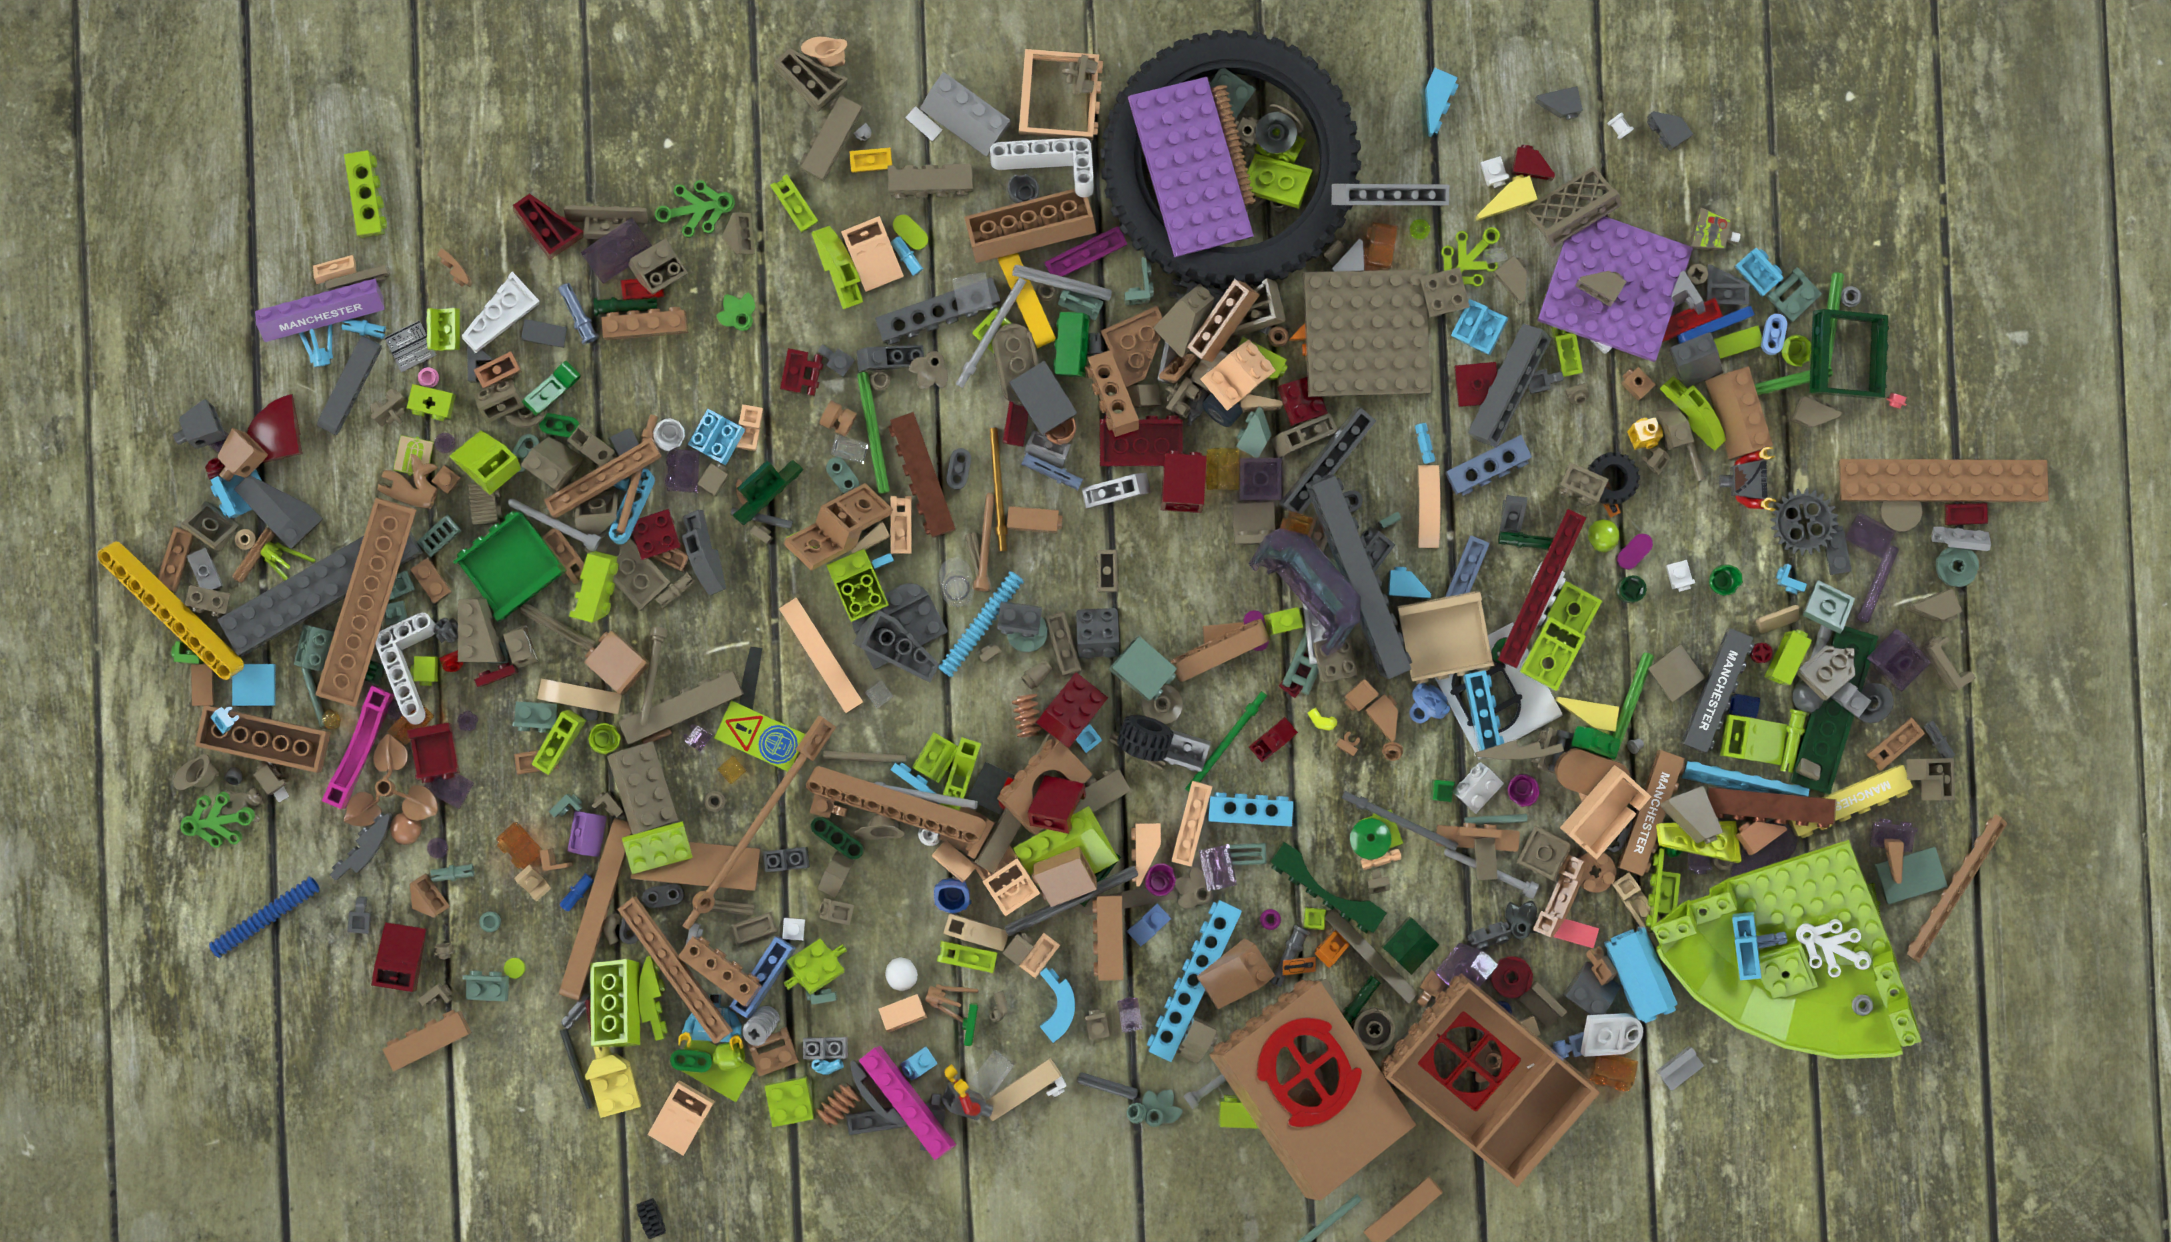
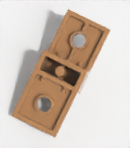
M864 483L822 505L816 522L786 538L784 545L812 571L855 548L861 531L890 516L893 509Z

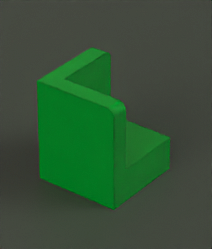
M1432 779L1430 800L1452 802L1455 782Z

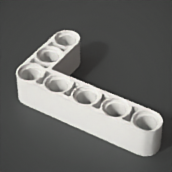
M1086 138L997 142L990 147L991 166L997 170L1074 166L1076 194L1080 197H1089L1094 191L1091 143Z
M426 613L416 614L380 631L375 644L400 711L411 724L415 725L423 722L425 710L402 650L435 634L436 624ZM416 709V712L410 715V713Z

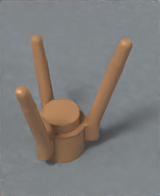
M939 984L936 987L930 986L925 1002L931 1003L930 1006L938 1008L960 1022H963V1018L943 1007L942 1004L944 1002L957 1007H961V1004L945 998L946 993L942 991L979 992L975 988L951 987Z

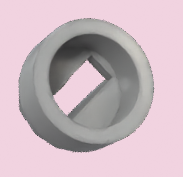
M865 123L853 134L859 140L866 141L871 137L872 131Z

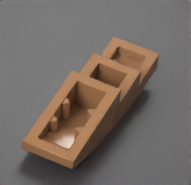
M1428 1176L1402 1196L1379 1219L1364 1230L1365 1235L1372 1242H1385L1432 1203L1443 1191Z

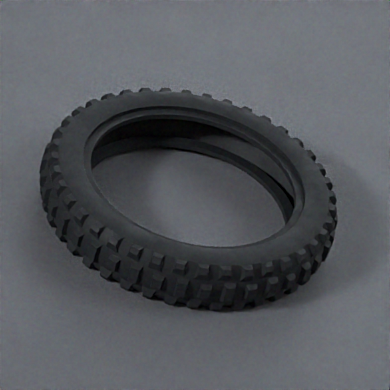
M1213 30L1212 35H1208L1207 32L1195 34L1192 36V40L1187 38L1175 41L1172 48L1168 46L1158 51L1156 58H1152L1149 61L1146 60L1141 64V71H1137L1127 80L1128 87H1125L1123 92L1120 91L1116 97L1118 104H1115L1113 110L1109 112L1108 119L1110 122L1108 128H1105L1102 138L1106 142L1104 143V148L1101 149L1100 157L1105 160V167L1101 169V176L1107 183L1104 192L1106 199H1111V213L1114 218H1119L1120 229L1124 235L1129 234L1133 242L1132 246L1137 251L1142 249L1147 260L1152 264L1155 262L1160 264L1163 272L1168 275L1175 273L1184 282L1189 283L1193 280L1204 288L1214 285L1215 288H1221V290H1227L1234 279L1246 283L1249 287L1252 284L1254 286L1261 285L1262 281L1266 278L1283 280L1289 276L1288 272L1300 271L1306 267V261L1312 258L1316 259L1321 255V248L1332 243L1335 239L1334 233L1338 228L1343 227L1347 220L1344 216L1353 207V205H1332V184H1359L1360 181L1356 179V175L1361 170V161L1357 157L1358 152L1361 150V143L1355 137L1358 129L1356 121H1351V107L1348 102H1343L1341 89L1338 85L1333 86L1330 74L1326 69L1320 70L1318 63L1312 57L1308 56L1305 58L1302 56V51L1293 44L1287 47L1285 41L1272 37L1270 40L1267 39L1266 35L1253 31L1252 35H1248L1247 31L1233 30L1232 33H1228L1227 30ZM1226 68L1234 74L1256 77L1273 84L1299 105L1315 133L1319 149L1320 169L1313 198L1304 212L1291 226L1268 240L1241 247L1217 246L1174 257L1163 216L1151 199L1144 181L1141 164L1142 145L1128 97L1216 74L1218 69Z

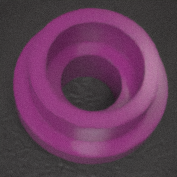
M1267 909L1261 914L1260 922L1265 929L1274 930L1280 925L1281 917L1276 910ZM1271 915L1274 917L1273 923L1267 922L1266 919L1268 916Z

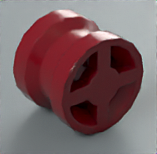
M1767 643L1754 644L1750 653V658L1756 663H1766L1773 656V650Z

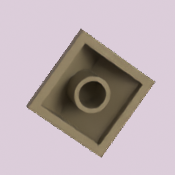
M205 501L182 522L181 526L214 550L222 551L238 529L239 524Z

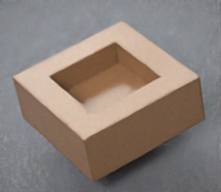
M444 465L432 482L444 492L450 494L462 478Z

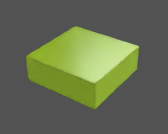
M1305 907L1303 928L1324 930L1326 909Z

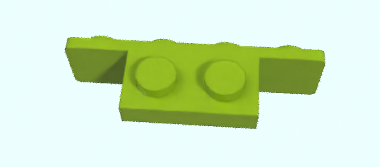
M1662 848L1657 850L1652 858V865L1655 866V871L1650 877V886H1653L1652 894H1649L1648 906L1651 907L1650 915L1647 914L1646 927H1649V933L1654 932L1652 927L1657 923L1658 913L1668 915L1677 908L1681 874L1662 871L1664 849Z

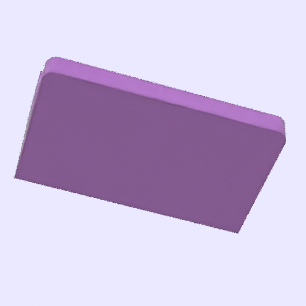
M575 811L567 851L599 857L607 817Z

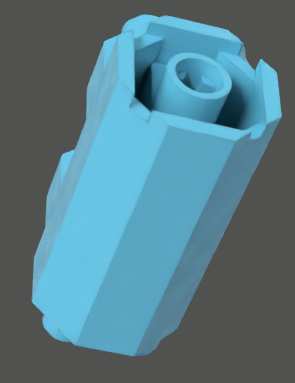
M1641 926L1638 927L1639 931L1634 932V929L1611 938L1612 942L1606 941L1604 944L1608 951V957L1618 972L1619 979L1624 988L1623 992L1629 1006L1633 1009L1636 1019L1647 1023L1655 1020L1656 1015L1660 1013L1666 1015L1674 1012L1677 1001L1645 927Z

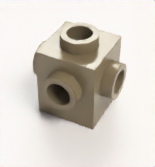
M1243 117L1241 122L1236 121L1237 127L1235 128L1238 130L1237 136H1240L1239 142L1242 144L1241 147L1252 148L1254 143L1258 144L1255 133L1258 121L1251 117L1247 119ZM1244 128L1251 130V133L1245 134Z

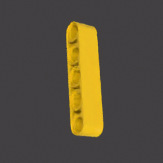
M1018 253L997 258L1011 290L1019 277L1012 275L1015 265L1023 266ZM1022 278L1026 283L1017 296L1016 302L1032 334L1036 347L1040 348L1055 341L1056 338L1030 280Z

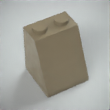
M1201 284L1197 285L1182 297L1153 328L1181 358L1191 351L1187 346L1210 315L1214 297Z
M550 435L531 449L520 466L553 489L560 491L567 486L585 459Z

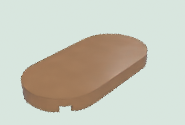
M1573 748L1561 754L1556 761L1554 769L1558 782L1562 786L1587 796L1614 765L1631 778L1628 769L1620 762L1580 748Z

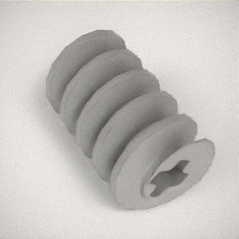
M770 1006L758 1008L744 1025L743 1036L745 1040L754 1046L762 1045L780 1021L778 1012Z

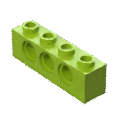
M369 150L344 154L357 236L366 238L384 235L385 228H387V220L385 216H382L381 208H384V202L378 192V188H381L379 176L375 174V168L377 167L376 156L372 155ZM362 169H367L368 175L363 179L359 178V172ZM366 189H370L371 196L367 199H363V191ZM373 209L375 212L373 218L366 219V212Z

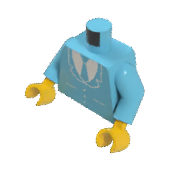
M709 994V998L733 1030L721 1042H729L732 1050L733 1045L739 1043L740 1049H742L741 1023L735 1012L730 1011V1007L721 1006V994ZM693 1013L685 1021L682 1034L678 1039L679 1046L682 1040H687V1047H690L691 1036L692 1040L712 1041Z

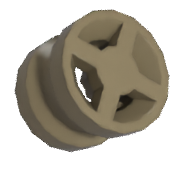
M1694 264L1686 271L1694 286L1701 285L1708 277V271L1702 264Z

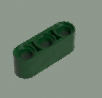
M817 817L811 822V830L815 835L848 858L858 859L863 855V844L829 819ZM818 820L826 823V829L823 832H819L815 828ZM835 832H840L843 835V841L840 844H836L832 840V835ZM852 844H857L860 847V853L857 856H853L849 852V847Z

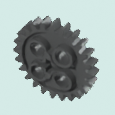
M1806 488L1804 494H1801L1800 490L1797 489V495L1794 496L1789 492V499L1782 496L1781 498L1784 503H1776L1779 510L1772 511L1777 516L1770 519V521L1776 523L1775 526L1771 527V530L1778 531L1774 538L1781 537L1778 544L1786 543V551L1793 547V554L1799 549L1802 556H1804L1805 550H1808L1809 554L1812 555L1814 548L1821 552L1820 545L1827 548L1828 545L1825 541H1833L1830 534H1837L1833 526H1837L1839 523L1833 521V519L1837 518L1838 514H1832L1836 507L1828 506L1831 502L1830 499L1823 501V493L1817 497V490L1809 494L1808 488ZM1800 504L1804 506L1806 519L1810 520L1807 523L1809 540H1806L1804 526L1799 524L1802 521ZM1815 504L1819 507L1816 515L1808 514L1807 508L1809 505ZM1791 508L1798 511V516L1795 519L1787 518V511ZM1816 524L1823 527V532L1818 536L1813 535L1811 532L1812 527ZM1793 529H1800L1802 531L1800 539L1794 540L1791 538V531Z

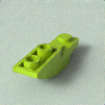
M830 226L811 232L825 271H830L842 308L846 309L862 303L863 299L857 282L861 281L838 235Z
M1674 375L1662 385L1660 390L1689 417L1687 420L1691 430L1714 451L1717 450L1726 441L1719 419L1704 396L1694 385L1687 389Z
M650 955L646 957L641 972L639 1007L642 1023L651 1021L655 1040L657 1041L666 1038L665 1034L668 1033L666 1022L662 1021L660 1013H663L661 1003L656 1001V997L663 995L665 984L662 978L659 979L657 971L660 968Z

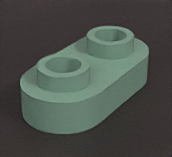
M525 434L519 439L512 451L517 459L524 461L532 448L528 449L526 447L527 442L532 441L533 447L540 443L536 436ZM520 466L521 470L517 473H522L526 471V469Z
M834 457L828 461L826 465L827 473L842 493L845 494L860 486L858 478L843 459ZM834 464L840 465L839 471L833 470ZM846 481H852L853 485L851 488L845 487Z

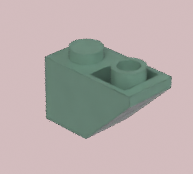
M1258 407L1255 413L1253 411L1250 412L1245 421L1249 423L1247 428L1242 427L1236 437L1239 439L1236 447L1257 459L1271 436L1261 407Z

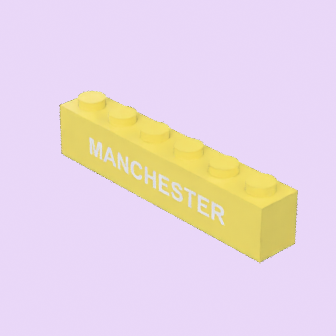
M1897 765L1821 798L1837 799L1835 821L1843 822L1852 818L1850 814L1855 812L1859 814L1871 810L1870 806L1876 803L1878 806L1890 802L1889 798L1895 795L1897 798L1909 794L1908 790L1912 789L1913 786L1910 780H1907V772L1904 765ZM1788 820L1794 836H1801L1802 838L1814 834L1812 830L1817 828L1821 830L1827 829L1817 827V823L1809 822L1808 826L1796 825V821Z

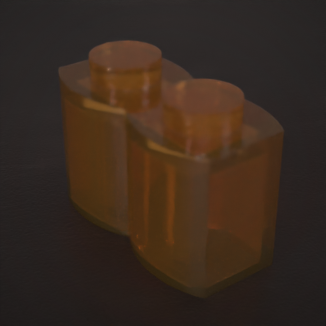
M1373 222L1372 227H1368L1366 239L1370 240L1369 248L1365 247L1363 254L1364 260H1367L1366 265L1391 269L1398 226Z
M518 822L512 823L496 838L499 842L497 844L498 848L503 853L508 852L511 855V862L518 869L522 868L524 870L529 864L531 865L540 857V850L542 848Z

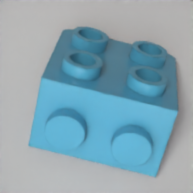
M255 469L250 475L261 480ZM234 475L230 481H226L219 476L211 479L213 484L210 486L215 497H219L222 503L219 506L225 516L228 515L230 518H236L253 510L234 490L245 479L244 477Z

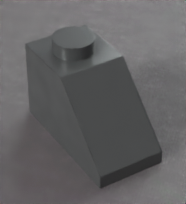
M1577 86L1540 94L1535 98V103L1559 118L1566 117V120L1578 118V114L1583 111Z

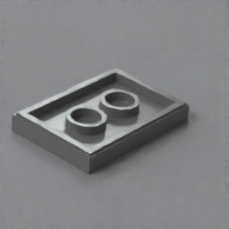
M1045 361L1009 382L1041 435L1046 434L1077 414Z

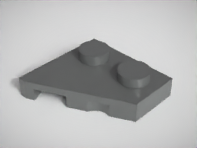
M1711 264L1707 265V301L1716 298L1718 305H1749V283Z

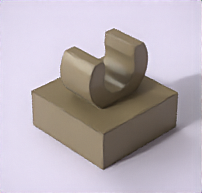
M1659 447L1657 450L1651 448L1649 451L1653 456L1650 459L1643 457V460L1654 473L1659 475L1671 458L1663 449Z
M1380 869L1372 870V880H1368L1369 894L1389 891L1390 883L1388 876L1381 877Z

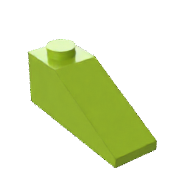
M570 709L562 711L531 764L547 775H550L577 738L587 720Z

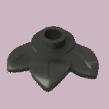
M1532 900L1527 901L1519 908L1514 903L1509 902L1506 906L1505 918L1510 924L1511 934L1516 939H1525L1530 933H1537L1533 930L1538 919L1536 917L1537 907ZM1519 925H1522V926H1523V928H1524V931H1523V932L1519 931V929H1518V926H1519Z

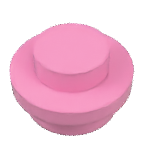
M427 367L419 372L418 381L424 387L433 388L439 382V374L435 369Z

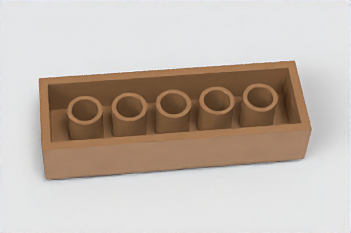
M1075 189L964 217L976 263L1096 233L1088 197L1078 196Z
M203 706L195 746L316 773L322 772L331 732L231 710L228 716L234 718L238 715L239 718L229 731L222 734L211 719V716L219 707Z

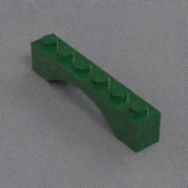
M1284 841L1269 861L1273 864L1271 867L1279 874H1282L1284 871L1290 876L1289 881L1297 886L1301 883L1307 887L1305 892L1316 898L1318 895L1323 898L1325 906L1331 910L1336 907L1341 911V917L1349 922L1353 919L1359 923L1357 928L1366 934L1368 931L1374 933L1387 912L1369 900H1347L1327 892L1310 875L1304 863L1302 853Z

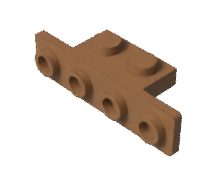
M1463 823V827L1437 825L1436 833L1458 843L1457 847L1474 848V839L1495 838V850H1519V831L1496 829L1497 825L1484 824V828H1476L1474 823Z

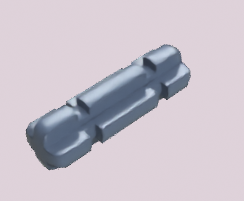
M1779 932L1777 935L1773 933L1757 936L1758 947L1776 946L1777 943L1779 945L1786 944V933Z

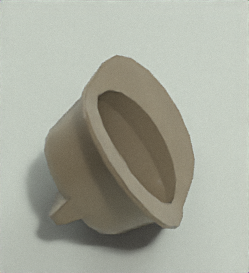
M203 754L187 762L177 771L173 781L174 787L180 791L192 786L206 788L219 776V772L210 762L209 756Z
M876 814L870 819L867 827H862L855 831V836L864 840L901 838L904 836V831L899 829V821Z

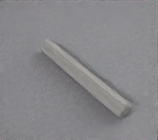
M1015 265L1013 268V276L1106 301L1110 300L1112 295L1110 289L1020 265Z

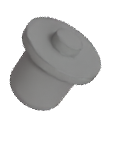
M1641 739L1629 740L1627 743L1629 751L1633 754L1638 753L1639 749L1644 746Z

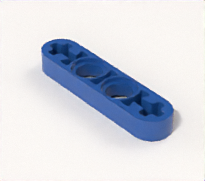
M1748 306L1677 335V338L1681 344L1703 334L1713 333L1755 314L1752 307Z

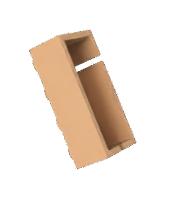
M1614 765L1560 829L1597 860L1636 815L1634 811L1627 807L1628 803L1640 811L1651 796L1624 771Z

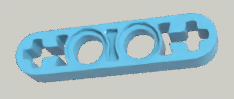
M648 469L642 470L636 493L641 494V498L633 502L631 509L633 515L627 522L625 533L618 537L616 536V533H619L616 530L627 493L617 512V519L611 525L609 536L616 544L621 545L629 540L654 485L655 478ZM647 476L648 480H644L642 482L641 478H645Z

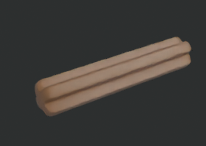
M265 528L232 576L236 581L242 583L262 556L260 555L262 548L266 543L273 540L276 534L271 529Z

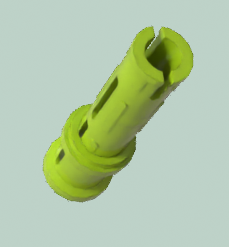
M1790 709L1789 726H1786L1789 733L1780 770L1786 772L1787 764L1789 763L1788 772L1793 773L1800 736L1805 733V729H1803L1805 717L1809 713Z

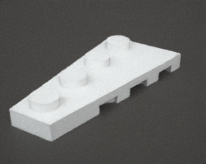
M511 272L508 279L500 286L491 301L489 300L480 315L474 319L464 332L462 339L477 353L539 305V300Z

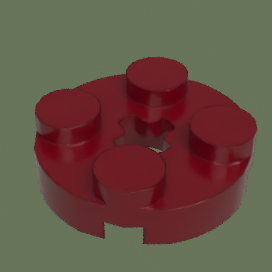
M1507 956L1499 959L1493 966L1491 982L1493 988L1502 996L1517 998L1530 989L1533 982V973L1525 960L1516 956ZM1511 971H1514V975L1517 976V980H1513L1512 983H1509V979L1506 978V975L1510 974Z

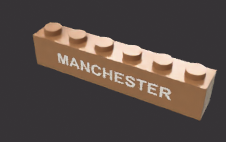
M1663 750L1657 751L1644 788L1651 798L1640 811H1636L1632 822V829L1626 839L1617 864L1618 868L1643 876L1644 872L1648 873L1651 866V861H1649L1650 855L1655 853L1658 846L1656 841V825L1665 823L1662 821L1665 814H1667L1660 804L1670 799L1672 794H1676L1679 783L1676 782L1678 776L1682 775L1685 770L1686 764L1683 763L1685 758Z

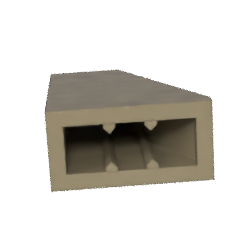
M1676 406L1655 411L1658 424L1661 425L1663 430L1662 438L1666 451L1694 442L1689 421Z
M1703 786L1667 799L1660 804L1661 808L1696 843L1703 841L1706 844L1718 840L1717 835L1723 833Z

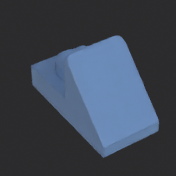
M1157 903L1127 932L1141 947L1171 918Z

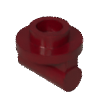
M218 458L211 459L205 466L209 480L217 476L221 477L219 474L225 465Z

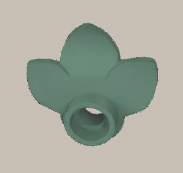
M1171 1089L1163 1090L1157 1095L1150 1090L1145 1093L1142 1104L1146 1107L1145 1122L1149 1126L1157 1127L1163 1122L1173 1123L1181 1116L1183 1110L1172 1106L1174 1095ZM1153 1112H1156L1158 1114V1118L1156 1120H1152L1150 1118V1115Z

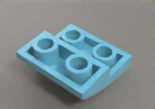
M707 409L688 445L726 465L746 429Z

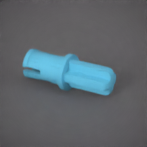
M900 236L891 241V245L901 258L900 261L905 263L912 276L924 269L913 255L914 251H910Z

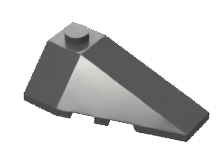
M251 475L234 488L242 499L290 549L299 544L323 520L309 504Z
M879 610L861 626L853 642L854 645L929 683L939 666V663L914 639L897 619Z

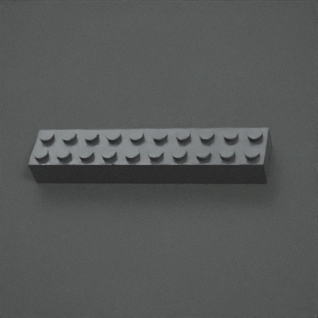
M1326 475L1306 483L1309 496L1380 676L1390 679L1411 670V657L1403 649L1404 639L1401 633L1396 631V619L1393 613H1389L1387 608L1389 606L1388 598L1385 594L1382 595L1380 590L1382 586L1381 580L1378 575H1374L1372 569L1374 567L1373 560L1365 552L1364 548H1367L1363 536L1358 534L1359 524L1356 518L1351 516L1349 510L1352 507L1347 497L1344 498L1342 493L1344 486L1341 479L1336 478L1334 475Z
M411 531L400 566L423 554ZM364 536L217 619L237 655L244 656L344 599Z

